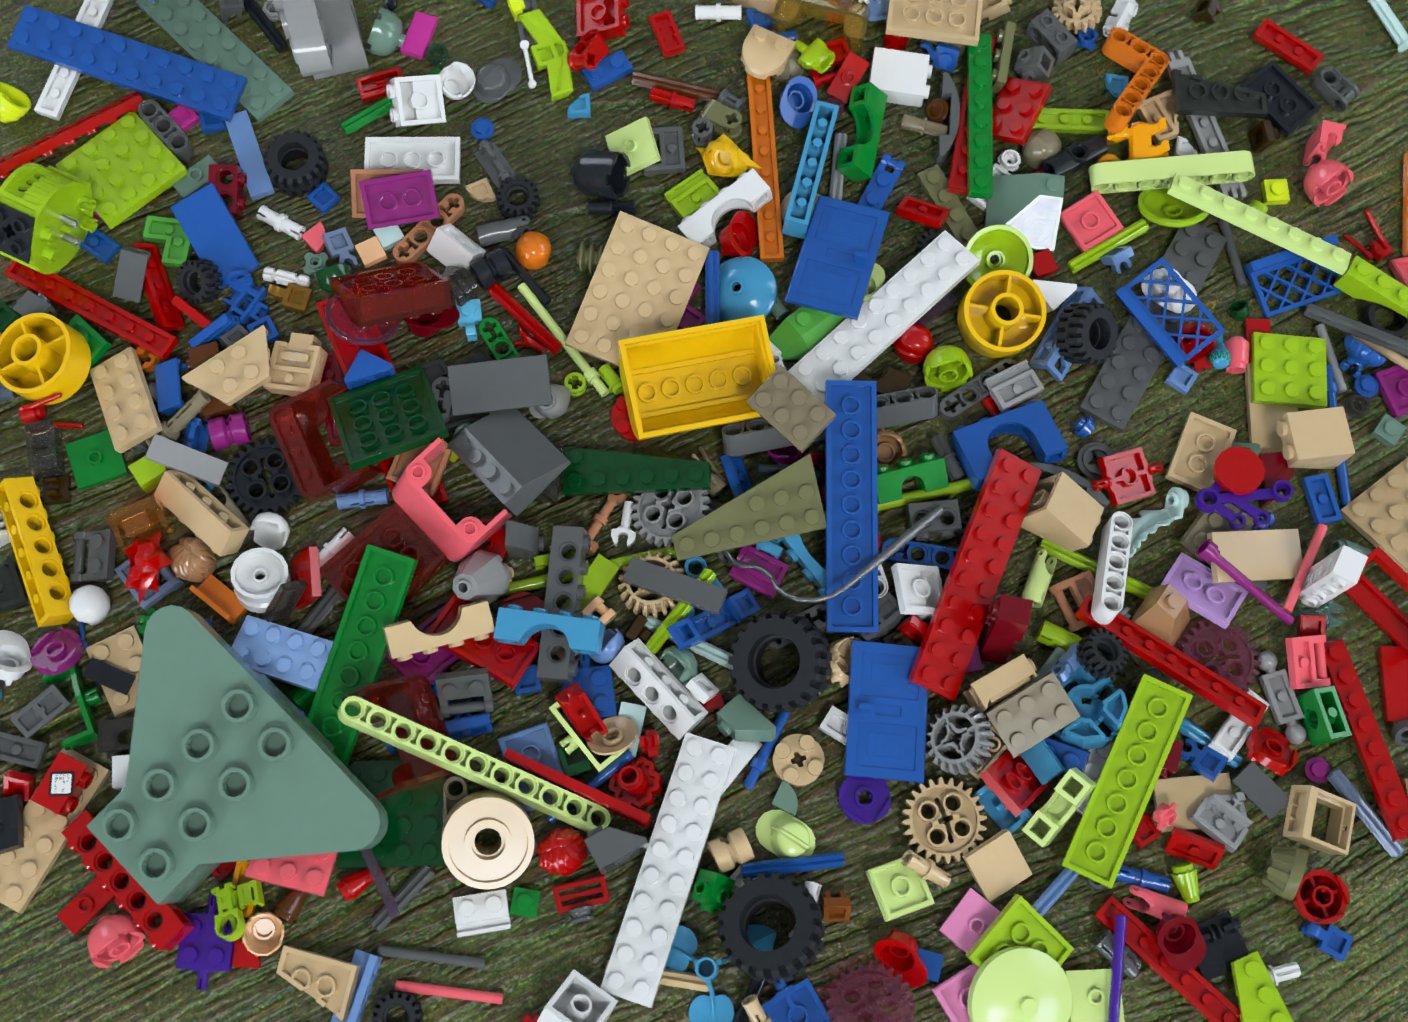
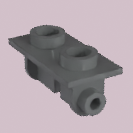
M482 140L479 143V150L474 155L496 188H501L500 183L502 181L506 184V178L508 177L511 178V181L515 180L514 176L517 175L496 144Z

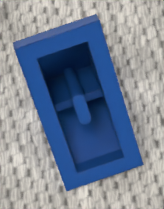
M361 349L344 377V381L348 390L351 391L396 375V372L391 363Z

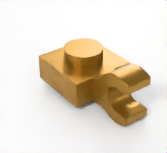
M288 283L286 289L270 284L267 294L270 300L281 302L282 308L306 314L313 291L310 288Z

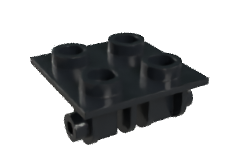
M1229 910L1197 924L1206 944L1205 957L1198 965L1202 977L1207 981L1231 971L1232 961L1249 954L1238 931L1241 928V923L1238 918H1232Z

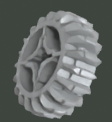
M956 704L952 705L951 710L943 708V716L935 714L937 722L929 723L933 729L932 732L926 733L931 738L926 743V746L932 748L927 754L934 758L933 763L941 766L942 771H950L953 775H958L959 773L968 775L969 770L972 772L977 771V764L981 766L986 765L983 758L984 756L991 757L988 748L995 746L989 739L996 736L994 732L988 731L993 725L986 721V715L979 713L977 708H970L966 704L961 705V707ZM969 720L973 726L963 728L958 722ZM957 751V753L961 754L962 758L952 760L948 753Z

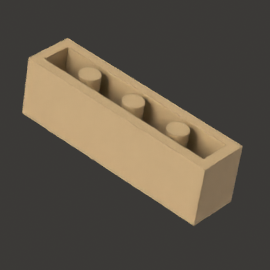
M175 470L165 471L154 493V496L162 505L177 516L178 520L191 529L195 536L204 541L215 554L225 556L238 553L249 528L196 479Z

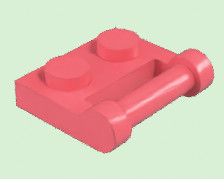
M1326 634L1285 638L1290 689L1330 686L1331 681L1330 678H1327L1324 642H1327Z

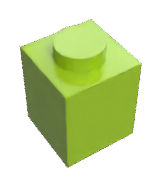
M144 456L129 465L128 468L140 487L148 494L158 487L164 472L170 470V468L144 459Z

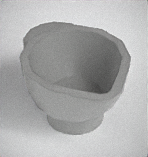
M551 383L553 405L529 407L530 413L538 419L561 417L569 406L570 389L566 386Z

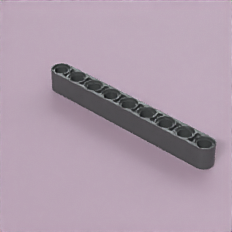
M931 386L877 395V429L931 419L938 415V391ZM763 418L730 423L722 428L724 453L728 456H741L792 446L786 438ZM825 429L814 441L825 439Z

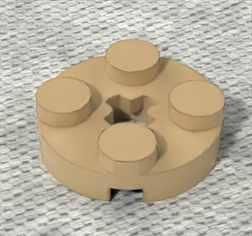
M792 734L783 738L775 747L772 757V766L777 777L795 787H803L813 783L823 771L825 762L824 753L819 743L812 736L803 734ZM799 753L800 756L805 757L802 767L792 764L791 760L794 759V754Z

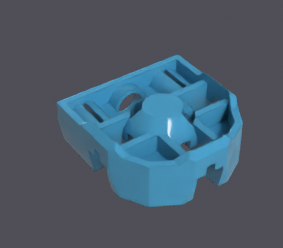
M1083 664L1073 673H1069V678L1065 682H1060L1065 692L1075 683L1077 684L1067 695L1081 717L1071 722L1062 732L1057 731L1054 735L1059 741L1084 750L1101 749L1115 740L1128 710L1125 693L1121 688L1119 690L1114 688L1110 677L1107 679L1105 677L1098 679V675L1092 677V671L1086 672L1084 670L1086 666ZM1106 689L1111 695L1101 701L1098 694ZM1081 698L1091 699L1092 702L1090 705L1082 704ZM1102 721L1113 732L1111 736L1105 738V734L1098 727Z

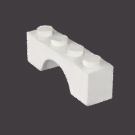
M753 168L748 172L742 173L732 185L721 189L715 198L704 202L698 211L686 216L678 225L681 236L711 247L717 242L715 236L717 222L725 213L734 209H747L755 213L773 199L771 189Z

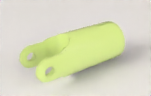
M1044 548L1040 549L1036 554L1021 595L1023 599L1032 600V607L1034 608L1042 607L1057 563V558L1054 556L1049 557L1045 563L1047 550Z

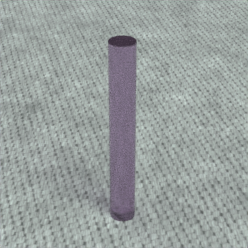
M372 849L361 850L391 920L401 916Z

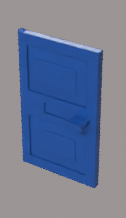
M819 195L784 301L858 320L890 212Z
M851 641L844 776L924 783L928 690L908 681L920 647Z

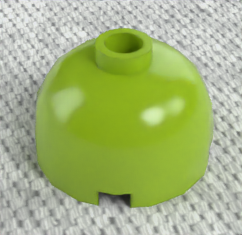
M944 345L935 348L927 354L923 363L925 384L941 388V392L955 391L965 385L967 379L973 376L972 365L968 355L957 346Z

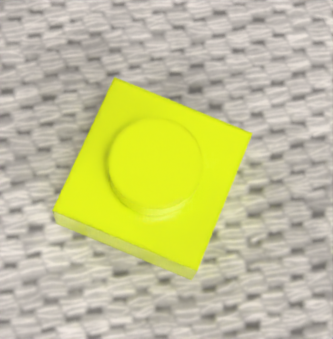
M506 0L515 22L519 21L518 15L523 14V10L526 9L524 1Z
M1287 179L1262 181L1261 189L1265 205L1288 204L1290 195Z

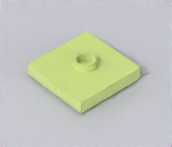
M646 116L605 136L609 151L624 152L628 156L631 166L627 167V176L661 161L651 124Z
M902 858L866 871L885 922L935 904L926 880L921 879L917 872L903 866L901 863L903 861L901 860Z
M1112 969L1064 971L1070 983L1072 993V1008L1069 1022H1108ZM1122 993L1120 1002L1119 1022H1125Z

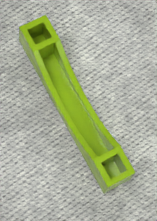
M1356 255L1349 262L1346 272L1343 275L1339 274L1333 286L1352 298L1380 304L1408 319V287Z

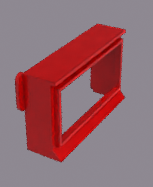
M1379 546L1367 555L1368 559L1364 568L1374 560L1408 593V574ZM1361 573L1357 584L1344 591V593L1408 654V617Z

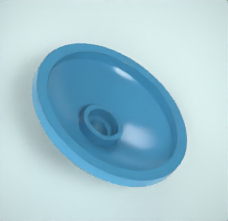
M747 256L735 257L723 262L720 265V322L764 315L766 318L773 309L777 298V283L772 271L760 260ZM740 284L741 289L735 292L734 287Z

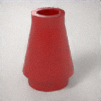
M368 866L362 870L340 877L341 881L337 882L336 886L345 901L348 902L351 899L355 900L378 877L372 867Z

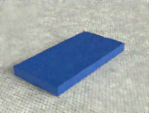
M210 183L171 206L174 215L199 259H208L207 261L214 263L213 266L219 268L216 273H221L222 277L219 278V281H223V286H219L220 289L223 290L229 286L226 280L228 273L236 270H245L252 273L261 267L215 184ZM235 276L233 277V279H240L244 276Z

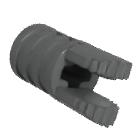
M1107 929L1097 939L1093 947L1112 963L1115 934L1110 929ZM1125 944L1123 973L1128 977L1135 978L1139 974L1143 961Z

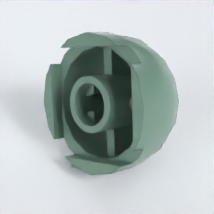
M380 7L378 13L383 15L378 14V17L375 19L367 41L369 45L366 46L365 51L378 56H388L397 47L402 48L406 35L402 34L403 24L401 19L392 11Z

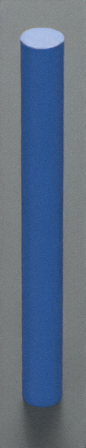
M627 749L621 756L585 784L596 789L633 759L634 756ZM568 803L567 811H569L575 805L572 803ZM546 815L552 824L558 820L550 815Z

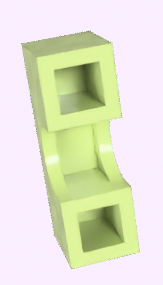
M1077 767L1070 768L1054 788L1055 792L1041 809L1036 811L1022 831L1042 848L1050 845L1097 784Z

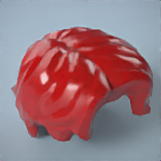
M556 828L536 846V851L540 853L539 866L541 869L554 875H571L586 860L587 846L584 837L581 836L579 831L573 830V828Z

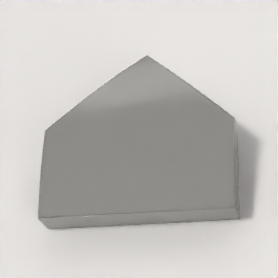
M1244 792L1228 795L1213 794L1210 797H1205L1188 819L1216 842L1224 844L1225 849L1230 853L1237 850L1248 832L1247 827L1252 825L1251 820L1247 817L1244 801L1246 800Z

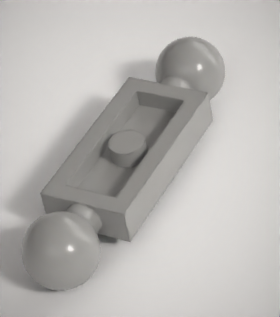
M1270 651L1261 652L1257 656L1256 663L1261 670L1266 672V675L1260 676L1258 679L1267 702L1270 704L1269 707L1276 725L1286 724L1285 737L1291 744H1300L1306 738V731L1304 727L1297 724L1296 720L1304 718L1294 690L1290 689L1287 672L1285 669L1276 671L1275 668L1278 660L1274 653Z

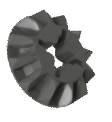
M1088 443L1078 453L1076 458L1078 462L1077 468L1081 470L1083 476L1091 478L1092 481L1102 479L1100 468H1097L1095 464L1091 465L1088 463L1092 461L1093 457L1097 460L1113 455L1114 452L1103 443Z

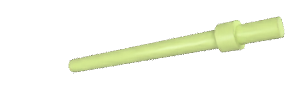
M521 283L517 289L552 334L562 343L563 348L584 373L583 376L588 384H592L602 397L608 395L609 390L599 378L600 374L594 367H590L578 350L565 345L568 337L526 283Z

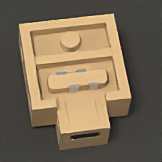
M293 332L291 333L289 344L283 341H275L269 362L272 379L265 383L263 387L273 394L316 399L328 353L321 347L322 342L314 335Z

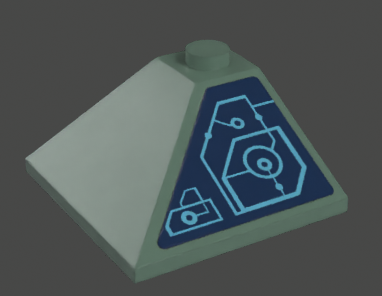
M1047 173L993 176V196L991 199H987L984 227L995 224L1011 226L1025 235L1032 250L1043 251L1049 249L1053 253L1064 197L1065 176Z

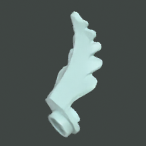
M1172 487L1166 495L1165 507L1163 509L1141 510L1138 513L1141 516L1140 518H1132L1134 527L1132 529L1129 558H1132L1136 553V548H1140L1141 541H1146L1149 533L1153 534L1157 531L1158 527L1168 526L1174 520L1183 518L1184 509L1189 504V495L1186 490L1180 487Z

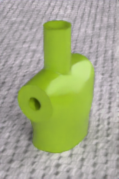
M815 39L809 46L800 40L795 41V49L802 53L798 58V62L805 69H812L822 74L833 64L835 53L829 50L821 39Z

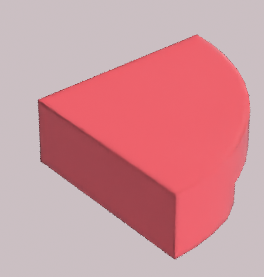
M318 222L301 236L316 254H320L325 246L322 234H325L326 231L322 223Z

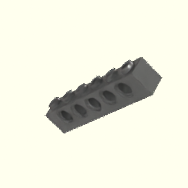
M553 525L544 609L548 610V614L558 615V611L573 613V617L583 618V611L580 610L581 600H585L586 586L583 585V577L588 574V560H585L586 550L589 551L591 547V536L588 535L584 527ZM569 550H576V555L572 559H565V555ZM573 574L574 577L571 583H562L566 575ZM565 599H570V606L565 610H561L560 603ZM555 629L542 630L537 678L542 682L572 684L573 677L577 676L578 662L575 661V653L570 649L566 635H558ZM560 649H564V658L560 661H555V653Z

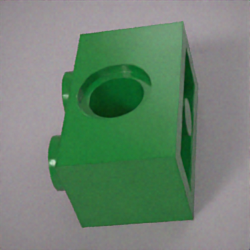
M1335 686L1313 689L1296 697L1304 715L1302 719L1312 747L1332 744L1352 735Z

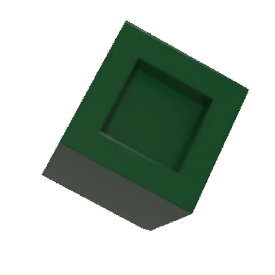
M562 746L557 748L566 776L575 779L592 773L588 757L580 747L575 749L570 755Z

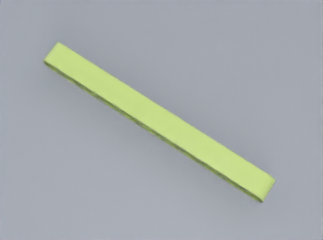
M356 696L348 697L338 709L339 720L349 727L506 795L583 831L590 832L599 826L605 829L610 823V813L603 806ZM347 705L355 706L358 710V715L355 717L347 715L345 707ZM372 716L381 718L383 727L376 728L372 726L370 718ZM397 727H402L407 731L408 737L406 739L397 737L395 734ZM420 739H429L432 743V749H423L420 745ZM446 749L455 751L456 761H449L445 757ZM470 760H476L480 763V772L471 770ZM495 771H501L504 774V783H499L495 780ZM519 782H525L529 786L528 794L520 792ZM544 792L551 794L553 797L552 805L544 802ZM568 803L575 805L577 809L575 816L568 813ZM592 813L599 816V826H595L591 822Z

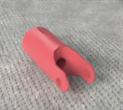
M1131 885L1129 891L1143 899L1135 900L1125 897L1122 900L1126 907L1159 919L1163 918L1161 914L1163 912L1186 916L1188 909L1186 902L1136 885Z

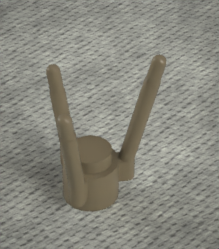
M699 446L698 450L702 457L711 464V490L707 491L709 492L708 495L714 498L725 489L727 484L704 448ZM694 453L691 454L694 461H701Z

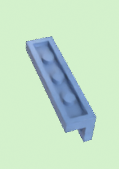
M1077 287L1064 301L1029 362L1034 369H1046L1056 381H1063L1072 363L1064 360V356L1059 354V348L1056 347V322H1059L1060 313H1064V308L1070 306V304L1090 303L1091 301L1104 304L1091 287ZM1058 358H1061V367L1057 370L1054 365Z
M358 949L355 950L351 963L361 965L348 1018L346 1021H341L333 1013L331 1022H361L383 957Z

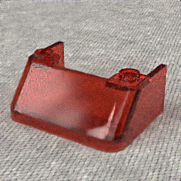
M331 378L275 406L269 413L270 425L299 493L309 499H317L349 491L384 474L382 468L371 465L355 471H351L348 465L335 469L317 425L325 422L330 415V407L326 399L348 388L346 384Z
M413 674L368 684L342 699L343 702L351 696L362 698L450 738L431 684L422 674ZM397 727L395 729V734L398 738L406 739L408 737L407 731L404 728ZM420 739V745L423 749H432V743L429 739ZM397 748L403 765L394 768L392 772L394 787L376 795L378 800L401 794L448 776L453 772ZM451 749L445 750V757L449 761H456L455 751Z

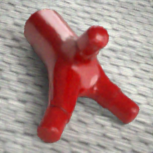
M521 324L518 325L519 334L522 339L512 342L513 346H526L542 355L547 347L533 339Z

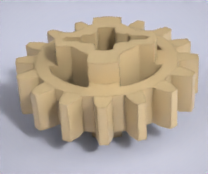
M1054 0L1052 13L1068 31L1074 30V34H1077L1078 30H1082L1086 33L1087 27L1094 29L1095 23H1100V17L1102 16L1101 1Z

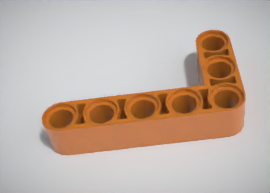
M1116 27L1110 31L1102 46V52L1106 57L1135 73V76L1113 104L1104 121V126L1107 130L1113 133H1121L1160 80L1170 59L1168 55L1125 29Z

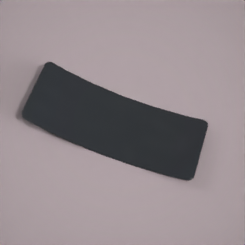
M95 658L90 659L82 674L87 679L125 695L128 694L136 676Z

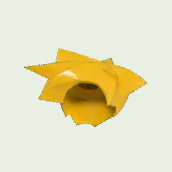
M724 134L715 141L709 142L706 148L695 147L702 156L709 176L738 178L742 173L752 168L754 170L762 169L750 159L748 154L744 153Z

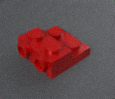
M576 0L578 39L581 40V37L592 29H598L605 41L626 36V29L630 28V19L626 14V8L630 7L629 0Z

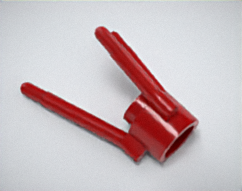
M1366 208L1364 213L1378 238L1368 245L1370 250H1367L1348 234H1344L1343 237L1361 251L1369 261L1374 258L1379 262L1392 254L1394 250L1385 240L1370 210Z
M57 393L19 407V415L22 422L26 425L31 424L33 429L39 427H84L81 423L42 421V418L46 417L45 406L47 405L44 404L61 398L62 393Z

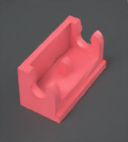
M1323 120L1306 142L1302 165L1309 166L1314 155L1318 156L1320 161L1326 160L1327 153L1332 146H1338L1342 141L1343 132L1346 130L1347 125Z

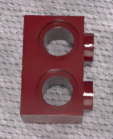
M209 164L208 185L210 183L215 184L224 201L232 198V204L228 209L233 218H242V213L246 210V198L243 196V187L247 185L246 173L238 165ZM233 175L232 182L224 184L225 177Z

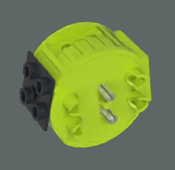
M38 163L25 164L12 172L0 187V254L42 274H52L65 267L81 248V241L84 242L88 231L93 233L98 226V223H96L98 220L94 218L93 214L97 205L95 204L96 200L92 199L91 184L53 166L45 167Z

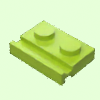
M700 169L664 193V199L670 203L672 209L683 220L686 216L698 211L704 202L715 198L720 190L704 174V171Z

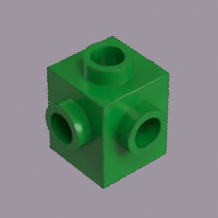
M700 869L690 900L699 903V909L714 913L715 909L724 911L722 903L725 897L731 898L732 893L730 890L734 887L736 880L716 872Z

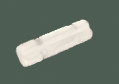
M265 267L262 273L265 281H276L277 284L286 286L288 283L309 288L311 282L309 276L302 274L297 276V273L280 269L275 271V268Z

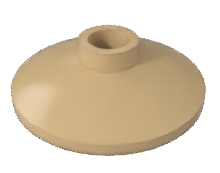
M609 717L602 720L609 732L601 735L596 731L591 735L593 741H586L588 748L596 754H617L633 744L638 734L637 726L633 720L627 717Z

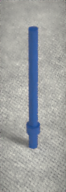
M1327 365V408L1338 407L1336 399L1338 388L1337 383L1334 382L1332 365ZM1346 461L1336 467L1342 507L1351 502Z
M779 712L773 724L776 726V739L772 742H764L758 756L753 758L750 764L751 770L743 784V787L752 791L760 773H764L768 765L766 761L791 712Z

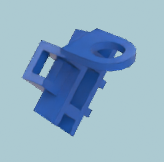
M236 270L228 273L226 280L233 294L229 299L225 297L222 299L226 306L230 307L226 314L238 316L244 326L249 319L255 322L265 317L270 311L269 307L262 303L268 295L266 288L262 287L260 289L255 286L254 279L248 271ZM235 276H244L240 279H233V277Z

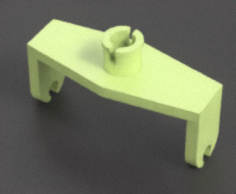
M556 702L549 707L569 733L567 737L559 741L563 748L570 744L564 749L568 755L580 747L595 768L601 772L626 751L625 749L622 752L613 754L603 763L599 764L558 712V709L561 707L559 703Z

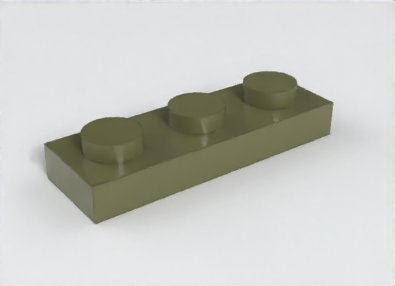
M1007 21L1002 29H998L995 42L998 44L992 58V62H994V68H992V93L999 94L1007 81L1016 27L1014 22Z

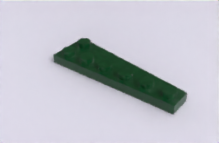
M565 447L564 456L571 462L564 469L563 494L565 496L711 490V464L709 462Z

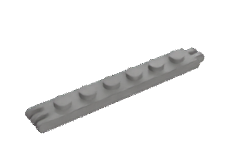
M1181 49L1175 50V53L1172 51L1166 53L1170 59L1166 68L1170 80L1173 69L1181 70V74L1189 76L1196 74L1189 56L1184 57ZM1186 115L1202 154L1230 152L1215 116ZM1243 182L1215 184L1218 192L1237 199L1238 195L1240 198L1247 195Z

